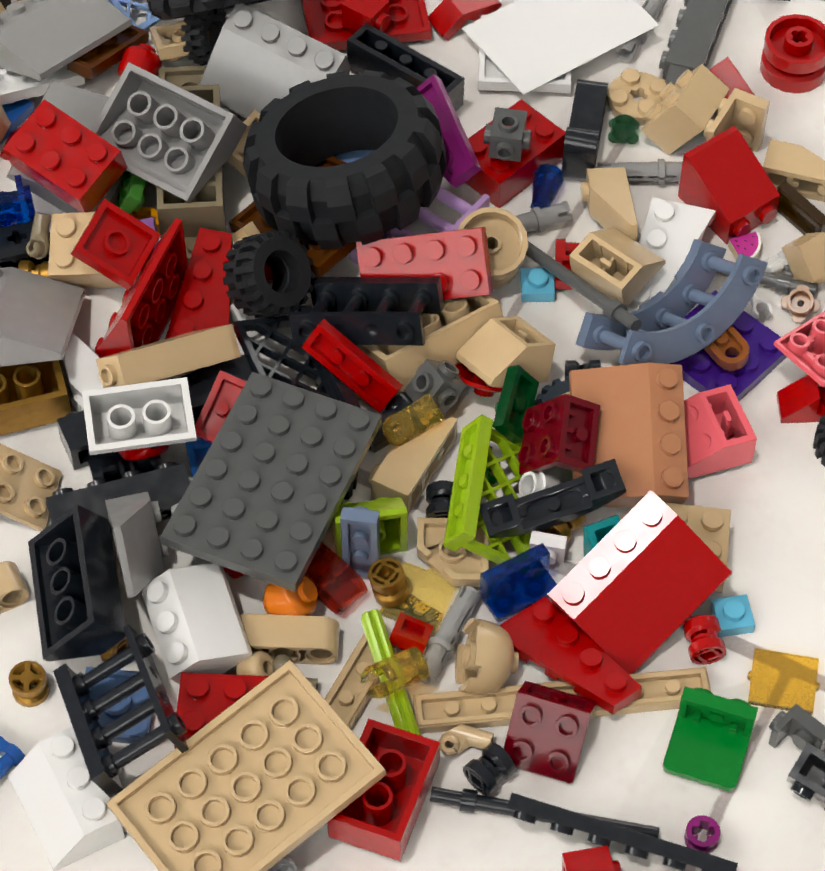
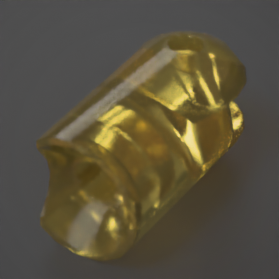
M428 393L398 413L387 417L383 423L382 431L391 444L401 446L445 420V417Z
M413 646L366 667L361 674L360 683L372 681L384 674L388 680L376 685L367 693V696L371 698L382 699L428 679V666L420 650Z

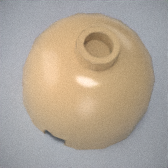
M471 618L462 630V633L468 634L465 645L458 643L455 659V682L463 684L458 688L461 692L489 693L501 688L508 680L510 673L515 674L519 664V654L514 651L513 641L505 629L487 620Z

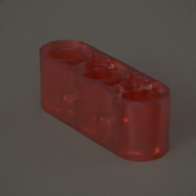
M321 542L305 576L315 584L318 592L317 599L333 613L341 615L367 593V586L363 579L348 564Z

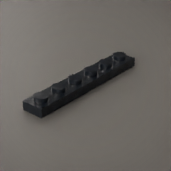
M513 792L507 808L515 810L513 818L535 824L537 817L552 822L551 830L570 836L573 835L574 829L589 833L587 841L608 846L609 848L611 841L627 845L625 853L643 859L648 858L649 852L664 857L663 865L685 871L687 864L701 868V871H736L738 863Z

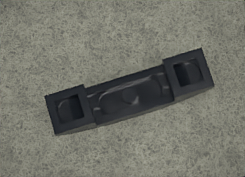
M615 459L582 469V477L517 499H514L513 494H509L480 504V512L489 538L511 537L531 533L532 530L540 531L584 516L626 493V488Z

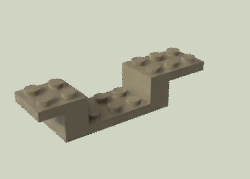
M207 65L159 68L160 78L222 108L219 84L199 85ZM222 166L190 203L157 187V214L161 234L160 239L175 218L181 219L188 264L200 227L226 232Z

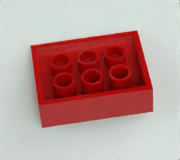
M175 218L151 251L133 286L125 291L118 313L114 312L110 318L107 333L104 338L100 337L96 343L95 354L99 358L154 343L162 337L172 318L188 267L181 219Z
M650 490L548 593V596L569 619L628 674H634L733 573L690 527Z

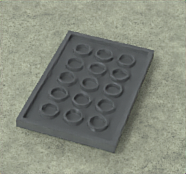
M252 372L160 536L161 544L296 592L382 424V415Z

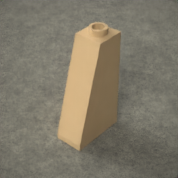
M227 324L167 338L96 359L103 388L154 382L239 358L241 355L233 324Z

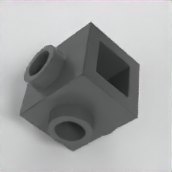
M495 107L492 125L486 124L484 132V144H489V158L521 162L523 149L529 150L532 131L527 130L528 111Z
M426 359L417 369L416 374L404 391L422 413L445 416L451 406L457 402L459 395L467 385L458 376L459 370L449 361L442 360L440 362Z

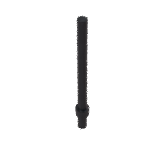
M432 786L430 802L457 806L459 811L475 813V810L507 816H513L515 811L507 808L509 800L478 795V790L463 788L461 792ZM580 813L656 838L659 836L660 827ZM537 817L536 821L552 823L551 821Z

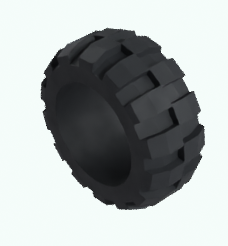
M365 70L360 75H350L348 71L326 74V79L313 83L307 80L289 88L287 96L282 99L274 98L260 112L259 122H252L243 151L245 155L243 161L245 174L256 209L264 220L275 230L289 232V237L296 236L300 240L299 244L306 246L309 242L314 241L322 249L344 248L345 243L361 241L362 245L384 239V233L394 228L401 231L418 219L421 207H430L439 192L447 166L446 149L437 114L431 103L414 85L400 77L392 81L385 72ZM375 150L363 158L346 164L315 167L332 156L334 157L346 152Z

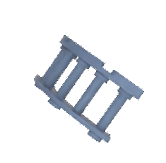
M694 239L683 264L674 276L676 281L664 293L660 291L650 300L641 304L638 310L630 312L642 322L638 331L630 330L620 322L615 323L604 314L586 312L576 345L594 350L619 349L621 354L618 363L625 365L647 362L670 364L687 358L710 345L735 322L753 297L762 280L768 262L742 254L738 255L736 262L723 259L727 249ZM717 271L728 274V279L716 296L705 292ZM696 304L705 306L689 319L683 318Z

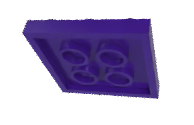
M715 290L711 294L716 296L718 292ZM699 304L684 318L689 319L705 306ZM745 311L732 324L749 345V360L743 368L735 371L725 370L704 349L680 361L670 363L682 365L683 380L697 391L703 392L731 384L738 401H740L787 357L773 345L774 341L781 337ZM728 355L727 357L734 358V357H737V356H735V355Z

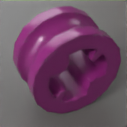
M698 815L693 817L687 823L684 841L686 846L704 853H712L717 848L719 842L720 827L709 816ZM698 829L707 830L706 835L708 837L705 842L697 840L698 835L695 834L698 833Z

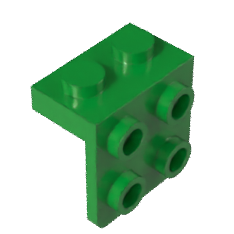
M685 686L677 719L663 761V770L666 773L729 792L735 790L758 707L751 706L741 699H727L714 695L704 688L693 689Z

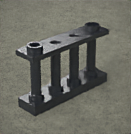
M315 277V279L311 280V284L314 286L311 293L313 304L311 312H290L288 316L294 345H303L316 326L325 319L355 345L424 346L425 335L421 314L441 313L444 309L440 277Z
M129 624L123 627L129 647L85 674L81 672L76 674L65 663L53 671L90 778L110 798L123 790L118 774L122 773L121 768L169 739L182 753L189 750L183 736L187 732V728L181 717L172 708L151 655L155 652V648L145 633L139 635ZM134 660L136 661L140 672L97 699L92 700L89 693L92 692L94 685ZM146 687L150 699L105 727L99 724L98 720L102 718L101 713L141 688ZM156 713L160 723L159 727L114 755L110 753L108 747L112 745L111 740Z

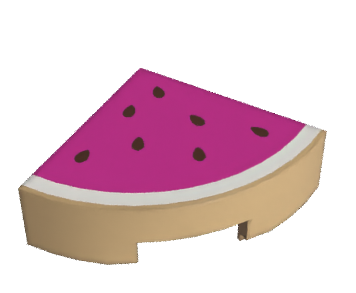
M755 231L729 240L728 248L736 260L739 254L755 259L758 257L762 245L760 232Z

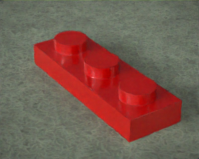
M325 319L316 326L301 346L379 413L384 410L403 386Z

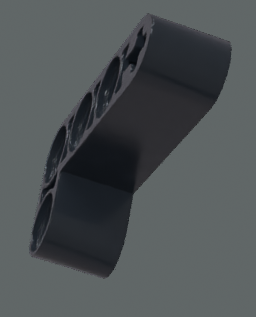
M577 80L569 127L566 128L561 177L586 180L587 169L596 167L609 83Z

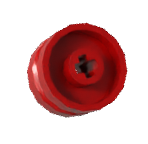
M799 14L782 16L772 21L766 29L760 62V72L763 79L772 87L788 93L810 92L819 87L825 79V25L813 17Z

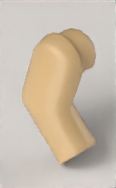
M460 724L440 737V750L447 756L456 755L471 746L483 750L493 742L494 733Z

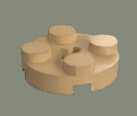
M632 68L624 70L621 76L614 79L608 88L607 105L612 109V115L622 123L632 126H644L645 121L648 120L645 118L646 113L655 103H659L661 100L658 95L666 86L665 80L648 73L638 72ZM639 96V97H642V98H644V99H639V101H634V100H633V97Z

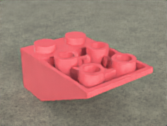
M824 311L774 341L773 344L822 387H825Z
M731 384L699 392L684 400L688 479L752 462L757 437Z

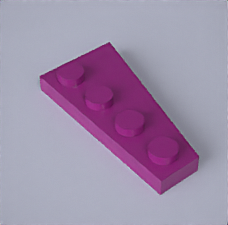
M433 74L416 89L431 103L437 114L446 149L447 166L443 177L452 186L458 188L482 169L442 80Z

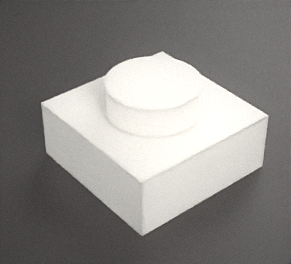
M532 530L529 543V557L535 558L536 561L543 564L564 563L567 536Z

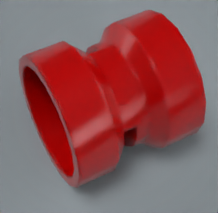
M698 615L683 624L685 638L690 641L688 652L692 663L699 665L711 664L721 660L726 655L724 641L719 638L721 628L716 616Z

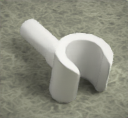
M754 293L750 300L752 306L750 315L758 320V311H762L765 313L766 319L769 320L773 310L771 303L767 300L759 299L756 293Z

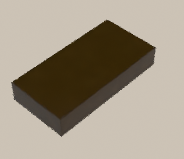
M786 181L777 187V191L780 194L777 212L804 235L806 233L825 232V215Z

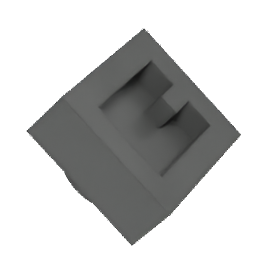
M795 704L787 713L784 711L779 712L769 725L772 731L768 744L773 748H776L789 735L794 744L801 750H804L807 743L819 750L825 751V726L798 704Z

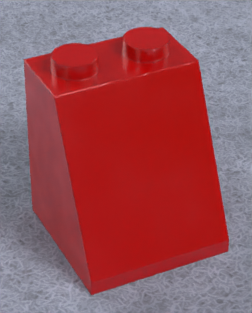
M735 126L684 153L678 197L685 204L716 210L715 219L708 227L726 245L729 244L730 239L749 234L754 228L761 224H768L776 217L780 194Z

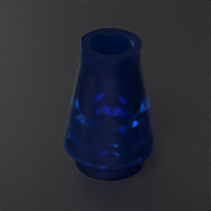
M542 164L538 167V170L534 171L531 208L538 206L541 209L551 206L564 183L563 172L560 168L551 164Z

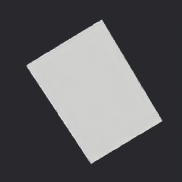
M516 0L462 27V29L524 95L659 26V24L635 0Z

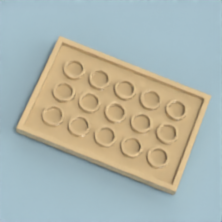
M289 660L187 739L186 743L189 750L182 753L176 748L106 802V804L158 871H267L387 774L371 752L294 663Z

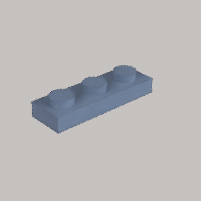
M343 507L340 517L343 576L369 580L368 570L370 566L380 559L379 511H373L366 507Z

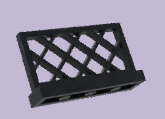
M312 305L300 306L301 308L297 312H311L313 309ZM288 315L234 322V332L253 372L360 408V404L352 389L301 347L302 345H294L293 338L291 339L276 331L277 328L290 327ZM256 331L264 335L265 338L262 342H259L249 337L247 332ZM272 339L285 346L286 349L281 353L266 344ZM293 350L303 355L306 362L303 364L287 355ZM260 353L277 361L275 366L272 368L260 362L258 358ZM283 364L299 373L294 379L278 371L280 366ZM305 375L315 380L318 388L315 390L300 382V379Z

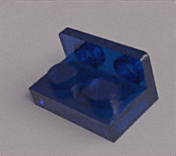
M21 174L14 176L16 191L0 192V227L34 221L35 208L30 185L23 186Z
M543 543L480 574L479 593L481 594V599L497 622H501L521 612L545 596L549 598L548 593L557 585L549 574L550 552Z

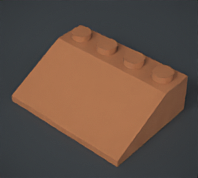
M647 362L570 371V395L600 405L594 465L615 459L626 488V493L603 507L634 508L650 490L663 502L683 504L689 498L682 365ZM572 471L573 479L582 477V474Z

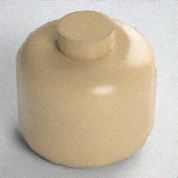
M264 651L254 652L251 657L237 664L236 674L270 676L274 673L272 669L274 659Z

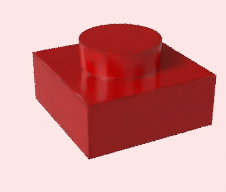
M400 612L389 639L392 645L397 646L401 650L422 657L434 626Z

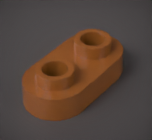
M732 325L710 345L703 348L725 370H739L749 360V345ZM728 355H735V356H737V357L731 358V357H727V356H728Z

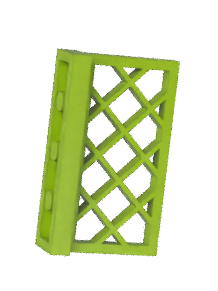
M481 414L462 428L443 546L454 552L463 547L521 575L527 571L531 533L505 537L503 539L489 538L480 512V504L483 497H486L488 501L497 499L495 492L501 489L505 495L513 494L514 499L518 498L511 485L520 482L522 477L519 474L520 463L516 458V455H519L522 443L513 444L492 428V419ZM490 441L499 446L504 456L496 459L489 446ZM505 460L515 475V478L508 480L499 464ZM489 467L499 485L493 488L485 476V471ZM480 526L490 542L488 546L475 540L476 530ZM510 540L517 552L516 559L508 555L503 543Z

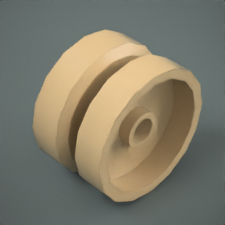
M498 207L480 208L469 213L460 223L458 230L478 227L486 228L488 248H490L488 252L493 289H499L509 284L520 271L528 248L527 231L521 221L510 211Z

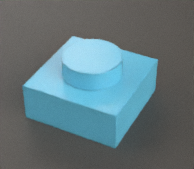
M520 268L522 302L555 301L553 274L544 268Z
M747 594L711 600L710 608L712 615L718 618L721 628L719 637L754 633L756 625Z

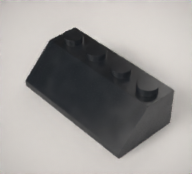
M76 504L28 542L43 660L48 662L102 655L126 637L123 627L126 625L109 519Z

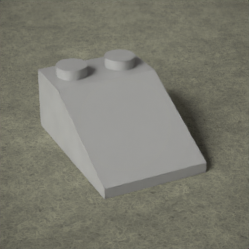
M148 491L105 500L119 570L128 598L136 596L164 569L162 557L169 556L167 546L161 544L155 524L162 522L158 501L151 502Z

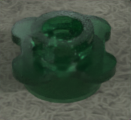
M622 114L609 121L608 125L611 128V132L607 138L610 142L628 143L631 145L638 142L639 136L636 134V130L639 129L640 124L632 116Z

